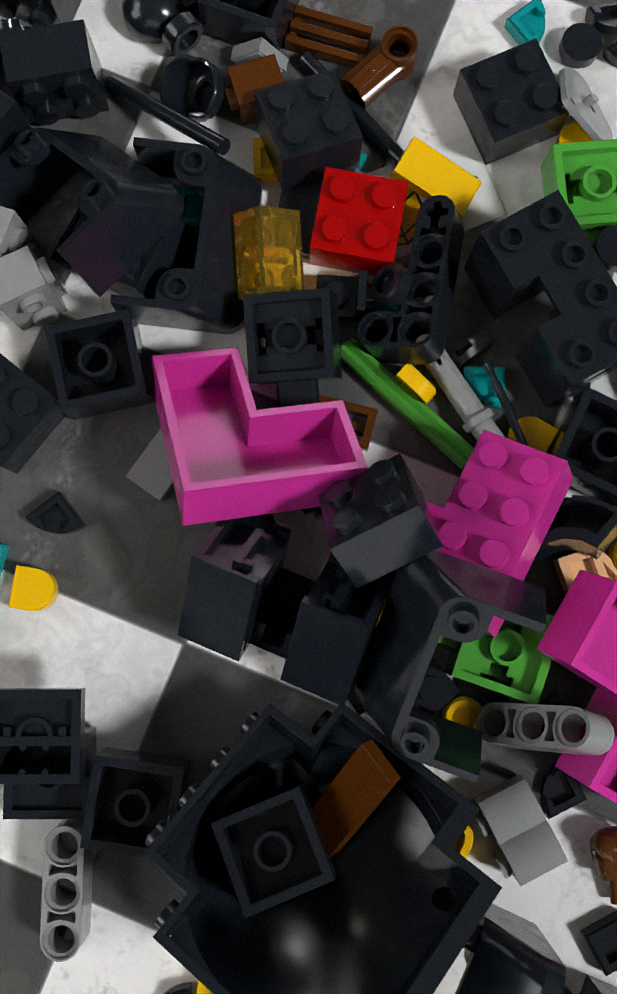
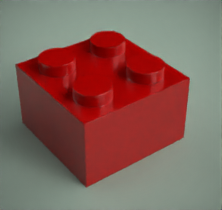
M325 167L310 243V265L359 273V270H368V275L375 276L381 267L394 262L409 182Z

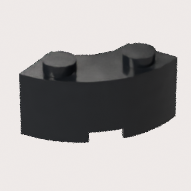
M572 495V498H564L532 564L535 566L548 555L561 551L582 552L598 559L617 537V507L585 496Z

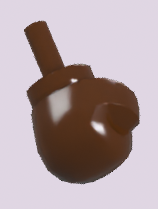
M617 826L601 828L590 837V851L598 877L609 882L610 902L617 905Z

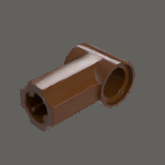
M403 25L391 27L383 35L381 44L342 78V86L364 109L396 81L406 79L414 71L418 50V38L415 32ZM393 50H402L405 53H407V55L404 57H395L392 54H390V52H392Z

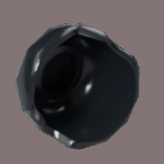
M123 0L122 3L123 18L128 30L144 43H162V35L168 23L175 16L183 12L181 0Z
M181 54L166 65L160 79V99L162 103L198 123L206 122L208 119H212L220 110L225 98V79L216 65L207 59Z

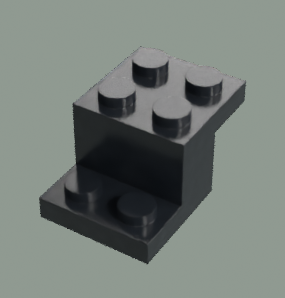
M0 688V784H4L3 819H84L96 754V727H85V688Z

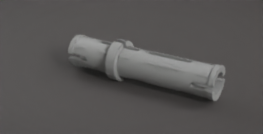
M445 349L438 359L441 365H438L436 361L431 364H425L465 424L462 427L467 434L471 432L477 442L483 430L505 437L492 419L495 416L492 410L484 408Z

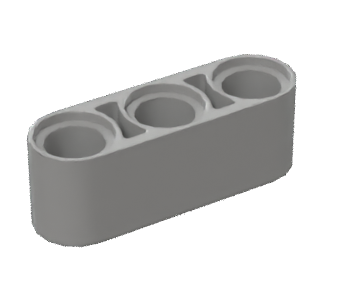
M492 702L484 705L476 718V730L483 732L482 739L484 741L519 750L599 756L609 751L615 737L614 728L610 720L605 716L575 706ZM545 723L544 732L541 735L542 725ZM586 723V733L583 739H581V730Z
M84 819L63 820L49 832L43 846L40 946L44 955L56 962L68 961L74 957L89 935L91 928L94 850L80 848ZM62 832H69L76 837L78 841L77 850H69L64 847L61 842ZM65 878L72 881L76 887V895L65 894L59 886V879ZM64 925L69 927L74 933L75 940L68 941L60 937L57 926Z

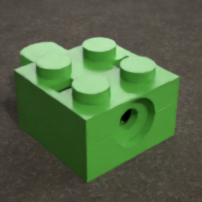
M617 139L552 144L541 165L544 197L559 190L593 246L595 239L605 228L617 225Z
M546 613L547 625L543 633L504 620L496 638L484 634L481 638L472 642H458L440 636L437 646L451 651L444 672L450 676L527 703L538 704L552 659L538 651L537 647L554 616ZM484 674L492 676L493 680L483 677Z

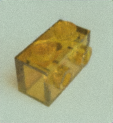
M259 205L233 214L239 300H243V295L305 290L300 211Z

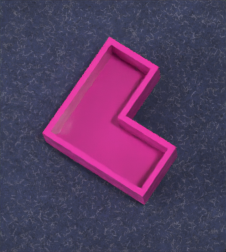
M238 347L152 356L153 395L183 526L321 507L319 494L327 491L333 484L347 481L368 469L343 400L257 410Z
M483 430L445 507L442 508L426 501L443 547L436 549V551L524 581L573 481L568 461ZM493 616L485 634L496 638L504 619Z
M580 570L540 641L537 650L597 687L585 710L603 715L610 720L614 728L615 737L613 745L603 755L587 756L561 753L555 767L617 803V581ZM586 723L581 730V739H583L586 733Z

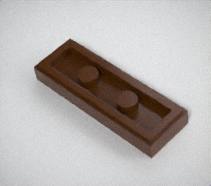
M373 740L364 742L358 747L312 807L331 859L337 856L401 778Z

